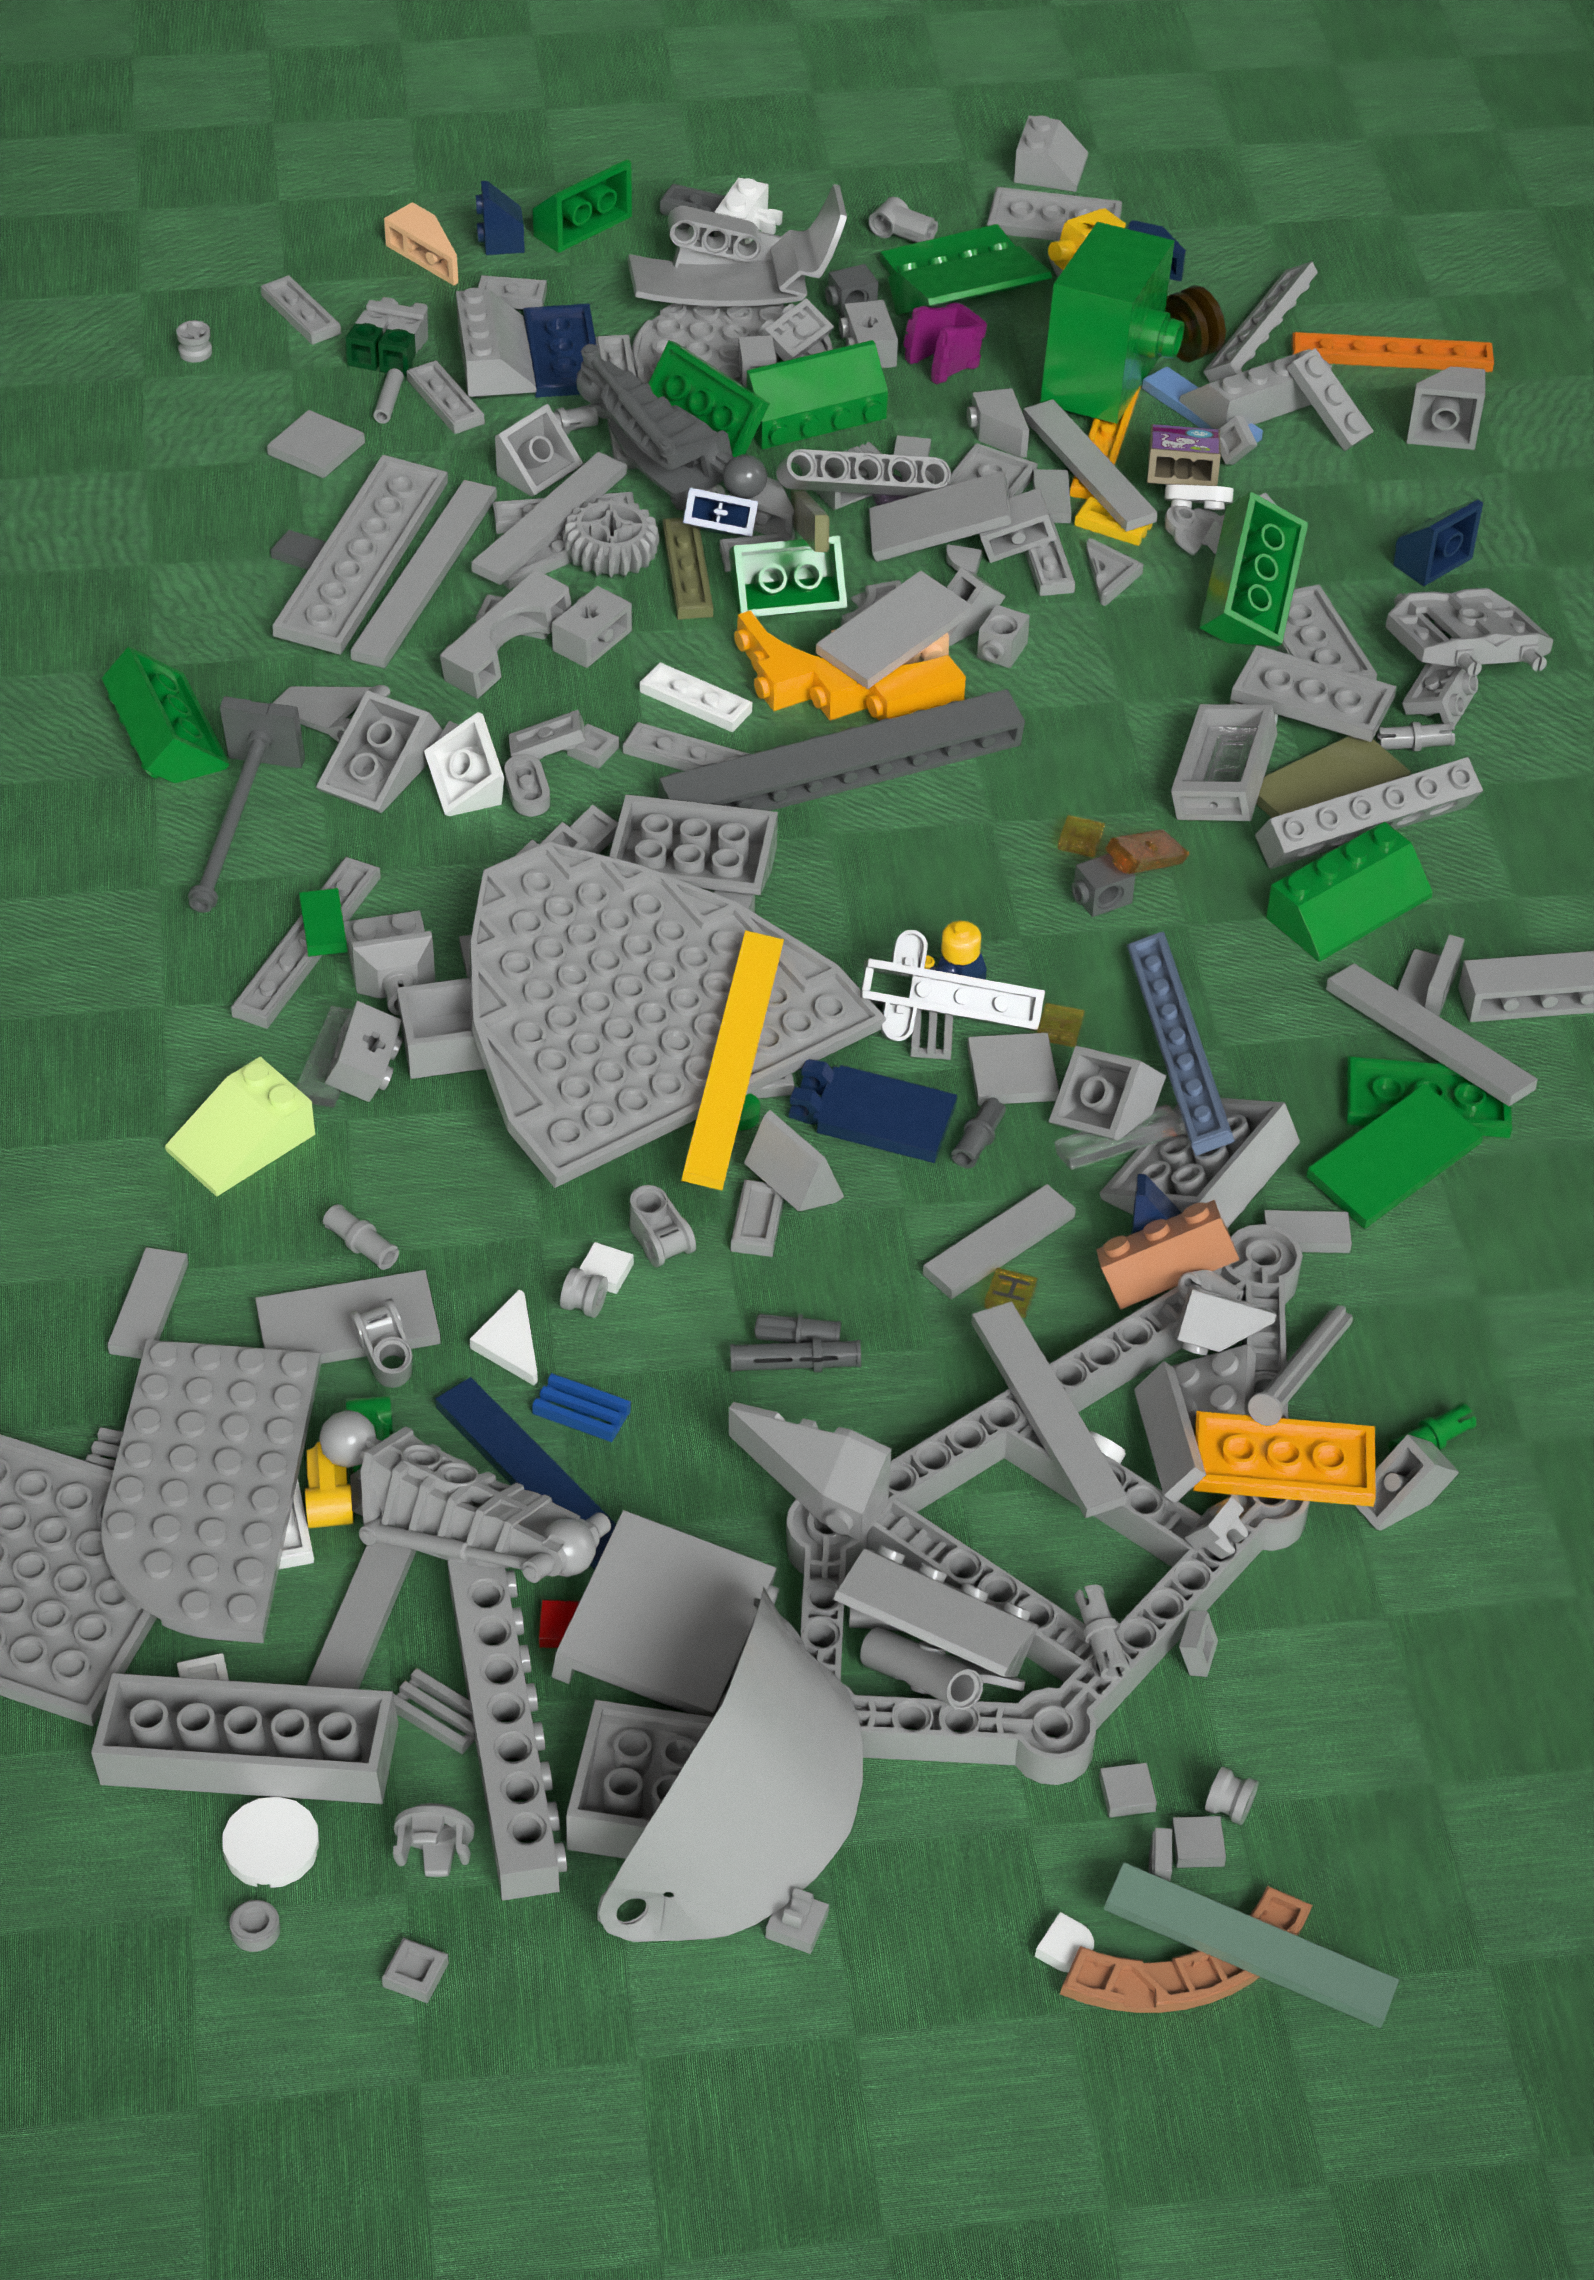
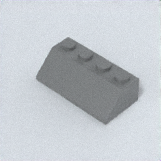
M468 288L465 291H456L458 331L468 397L536 392L524 316L490 289Z
M1311 349L1206 384L1181 395L1179 402L1213 429H1220L1235 415L1244 416L1248 425L1251 423L1255 425L1312 405L1286 368L1293 361L1311 351ZM1325 361L1326 364H1327V365L1329 366V368L1331 369V368H1332V365H1330L1327 361Z
M879 1545L877 1552L863 1549L835 1593L834 1600L1003 1677L1018 1676L1039 1627L1038 1624L1029 1621L1032 1612L1008 1601L1005 1602L1002 1609L986 1601L989 1595L988 1592L965 1582L961 1589L944 1582L947 1576L946 1573L923 1563L919 1571L902 1563L905 1558L904 1554L883 1545Z

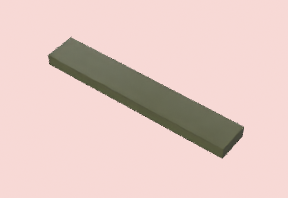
M791 489V504L795 510L794 529L814 552H828L829 516L805 490Z

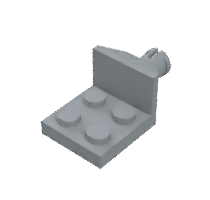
M420 910L344 922L348 956L358 994L375 998L387 997L389 1011L399 1015L397 987L435 982L431 931H425Z

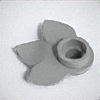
M1172 506L1165 514V528L1174 536L1175 542L1182 549L1195 555L1201 544L1207 545L1203 539L1214 520L1221 516L1207 509L1197 508L1192 510L1187 506Z

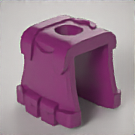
M950 303L942 308H928L927 306L914 308L913 318L908 319L906 328L908 334H905L903 345L906 348L905 359L909 364L918 363L934 354L931 381L935 384L946 382L949 376L961 370L979 367L981 344L987 330V323L982 318L959 303Z

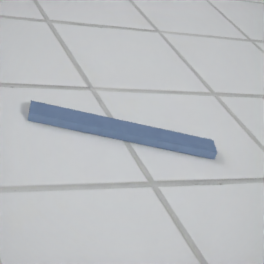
M1164 931L1128 944L1129 954L1195 1156L1235 1142Z

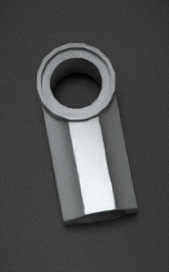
M889 197L869 216L868 220L872 232L878 237L888 238L893 234L914 243L934 239L938 229V221L910 210L907 204L898 197Z

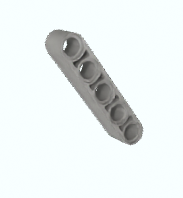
M799 449L790 453L779 463L776 471L779 482L789 489L914 496L943 488L947 485L951 476L948 464L936 457ZM791 462L800 466L802 476H798L792 471ZM825 464L833 467L836 478L827 475ZM859 466L867 470L869 480L860 476ZM892 468L900 472L902 482L897 481L893 477ZM925 470L933 474L935 484L927 480Z

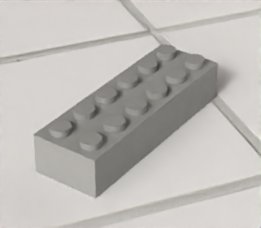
M112 1673L91 1754L100 1785L383 1804L398 1729V1718L393 1691Z

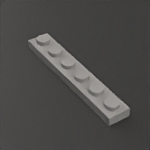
M1312 261L1284 271L1206 367L1204 373L1209 382L1242 372V366L1256 355L1255 350L1259 345L1269 339L1271 330L1283 321V315L1296 305V299L1299 295L1309 289V283L1318 273Z

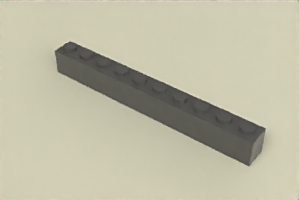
M1008 689L993 693L988 692L978 697L962 701H952L943 706L927 710H917L911 714L892 719H882L876 723L861 727H851L841 732L812 737L806 741L790 745H780L771 750L755 754H745L728 761L710 763L685 772H675L659 778L658 798L771 811L1021 746L1025 720Z

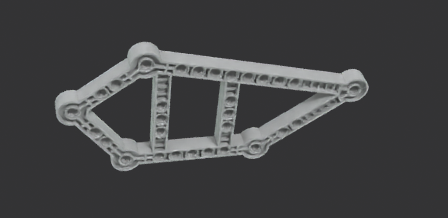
M1266 1224L1249 1225L1237 1230L1231 1238L1239 1261L1213 1271L1244 1291L1241 1300L1273 1309L1277 1314L1274 1323L1242 1340V1345L1248 1344L1256 1354L1254 1395L1263 1392L1287 1363L1285 1304L1295 1295L1303 1257L1299 1243L1291 1234L1279 1227ZM1178 1286L1049 1364L1077 1412H1080L1182 1348L1183 1341L1177 1340L1174 1335L1185 1298L1179 1293ZM1008 1389L891 1461L888 1505L861 1542L848 1535L834 1532L829 1526L821 1523L797 1499L788 1510L786 1552L790 1563L800 1573L804 1574L800 1638L805 1644L803 1645L805 1649L841 1681L844 1604L833 1598L863 1549L877 1552L879 1545L904 1554L905 1558L902 1563L918 1571L923 1563L946 1573L947 1576L944 1582L961 1589L965 1582L988 1592L989 1595L986 1601L1002 1609L1005 1602L1008 1601L1032 1612L1029 1621L1038 1624L1039 1627L1026 1657L1063 1681L1064 1683L1060 1688L1048 1687L1032 1691L1022 1698L1019 1703L977 1701L969 1709L958 1710L939 1699L854 1695L849 1687L844 1686L849 1691L858 1714L863 1740V1758L1015 1765L1025 1777L1040 1784L1059 1785L1072 1782L1085 1773L1092 1761L1096 1730L1182 1638L1190 1610L1207 1611L1262 1550L1274 1551L1287 1548L1299 1540L1305 1529L1310 1501L1229 1494L1228 1498L1232 1496L1244 1508L1239 1518L1246 1527L1248 1536L1235 1543L1227 1535L1228 1542L1236 1551L1220 1559L1205 1547L1196 1551L1184 1538L1201 1518V1515L1179 1501L1176 1503L1172 1502L1163 1495V1491L1103 1453L1127 1493V1502L1124 1506L1094 1515V1517L1172 1567L1119 1624L1121 1629L1119 1640L1130 1670L1127 1674L1123 1675L1120 1668L1116 1667L1120 1678L1105 1680L1100 1675V1669L1092 1646L1086 1643L1084 1639V1623L917 1513L1004 1458L1077 1505L1011 1390ZM1288 1403L1283 1408L1282 1418L1288 1419ZM905 1728H915L917 1730H908ZM953 1730H960V1731H964V1732L958 1733V1732H954ZM1047 1735H1055L1058 1737H1049Z

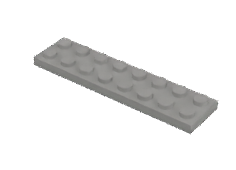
M382 455L274 622L273 636L341 655L447 485L448 472Z

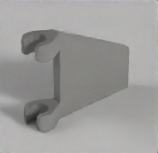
M384 685L374 687L290 686L273 703L298 707L300 724L329 734L339 743L351 719L346 717L359 706L366 690L388 697L390 689Z

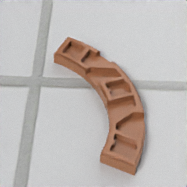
M1267 1886L1262 1898L1249 1916L1298 1936L1313 1905ZM1080 1946L1062 1985L1060 1995L1109 2010L1133 2013H1163L1187 2010L1210 2004L1236 1993L1256 1981L1259 1976L1199 1950L1173 1957L1172 1961L1143 1963L1142 1960L1114 1957Z

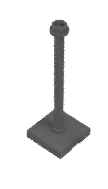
M223 697L220 711L228 756L231 759L245 761L200 884L191 887L188 894L189 905L198 912H209L217 904L218 895L214 889L260 763L302 769L305 751L298 707Z

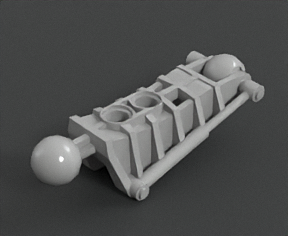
M350 1410L333 1414L322 1426L319 1436L322 1453L333 1464L347 1468L362 1464L361 1488L364 1526L359 1530V1537L368 1546H372L375 1543H386L468 1565L493 1568L512 1567L521 1569L528 1581L536 1583L545 1576L560 1575L570 1577L585 1571L596 1554V1547L599 1544L600 1538L611 1529L610 1520L603 1513H595L587 1520L580 1519L579 1515L553 1503L552 1498L545 1494L542 1496L536 1492L524 1490V1485L518 1483L510 1486L496 1481V1475L490 1472L478 1474L477 1470L469 1465L468 1462L441 1451V1448L435 1444L426 1445L414 1436L412 1429L406 1426L385 1440L380 1441L376 1438L373 1424L363 1414Z

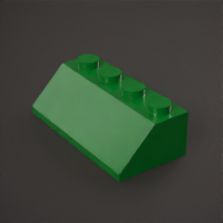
M873 340L747 370L746 388L770 403L753 437L762 450L887 419L888 389L876 344Z
M1249 492L1226 507L1199 628L1228 644L1280 646L1283 643L1308 522L1253 492Z
M128 646L101 679L108 691L107 696L116 707L120 723L126 728L131 738L130 744L137 751L142 761L141 767L153 778L158 779L161 777L172 783L226 770L230 763L185 674Z
M1383 822L1273 883L1270 890L1266 919L1320 962L1432 898L1433 891L1412 842L1388 823Z

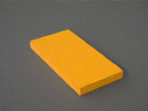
M1196 1411L1195 1438L1206 1476L1193 1487V1491L1374 1507L1376 1498L1375 1426L1281 1418L1275 1425L1264 1426L1257 1423L1250 1415Z

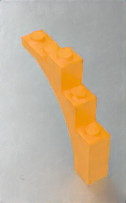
M751 610L738 614L737 630L734 632L735 643L741 652L744 651L751 660L754 670L757 672V678L754 679V687L758 697L764 699L773 712L812 700L814 706L817 709L820 708L829 721L867 708L870 715L880 721L882 719H892L911 714L917 710H927L943 706L952 701L964 700L966 676L949 655L924 662L901 665L875 685L866 689L824 658L796 649L768 633Z

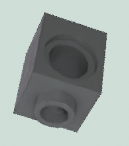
M866 264L829 272L828 286L825 288L826 301L843 318L844 304L878 300V281Z
M1115 851L1077 864L1074 883L1071 886L1072 894L1075 901L1079 905L1082 904L1091 917H1095L1132 904L1136 875Z

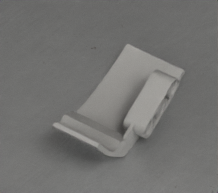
M833 184L823 207L809 229L805 231L789 230L782 236L761 232L753 222L688 206L675 207L668 215L670 237L672 242L677 245L674 260H660L632 254L628 256L627 261L635 297L667 303L713 307L761 306L802 301L807 296L805 275L820 278L833 257L846 222L847 214L840 185ZM687 223L691 225L689 228L684 230L676 228L679 224ZM712 231L722 232V234H720L717 237L708 236V234ZM745 238L753 239V241L749 244L739 243L742 239Z

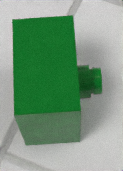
M1101 222L1095 224L1053 285L1040 403L1053 399L1065 411L1117 424L1136 391L1142 386L1143 379L1149 375L1161 355L1162 357L1172 359L1177 356L1183 339L1184 322L1174 318L1171 319L1170 313L1165 312L1175 240Z

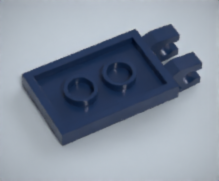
M812 1059L805 1061L801 1074L804 1076L801 1087H794L790 1097V1104L792 1106L789 1111V1118L811 1125L817 1124V1133L932 1163L936 1162L957 1105V1094L840 1065L839 1068L833 1066V1069H831L823 1061Z

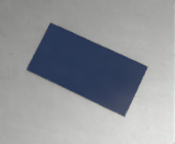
M590 304L524 308V320L536 384V398L581 395L576 386L577 373L581 369V363L583 362L581 350L585 345H596Z

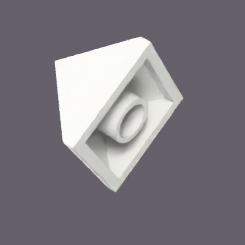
M477 712L424 750L444 813L447 816L502 805L504 776L482 713Z

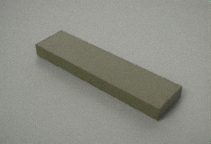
M683 518L663 519V534L677 619L713 617V602L700 529L683 524Z

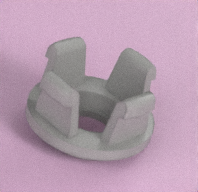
M426 1803L406 1809L395 1818L394 1832L398 1839L397 1846H393V1858L399 1866H404L407 1862L411 1846L423 1849L425 1876H449L455 1850L461 1864L467 1865L469 1863L471 1852L468 1844L474 1837V1824L468 1816L444 1804Z

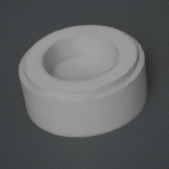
M250 1900L239 1905L230 1917V1930L234 1943L239 1948L249 1952L262 1951L272 1946L280 1934V1921L277 1910L270 1903L262 1900Z

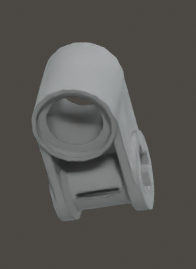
M644 1185L632 1192L630 1196L629 1227L654 1267L657 1268L664 1265L665 1259L685 1252L690 1254L696 1251V1240L690 1225L680 1216L661 1188L654 1185Z
M387 1299L383 1306L363 1313L358 1311L350 1312L356 1337L361 1348L366 1353L377 1381L383 1386L390 1388L400 1387L405 1384L412 1373V1351L393 1299ZM388 1356H398L404 1361L402 1366L395 1369L386 1368L381 1362Z

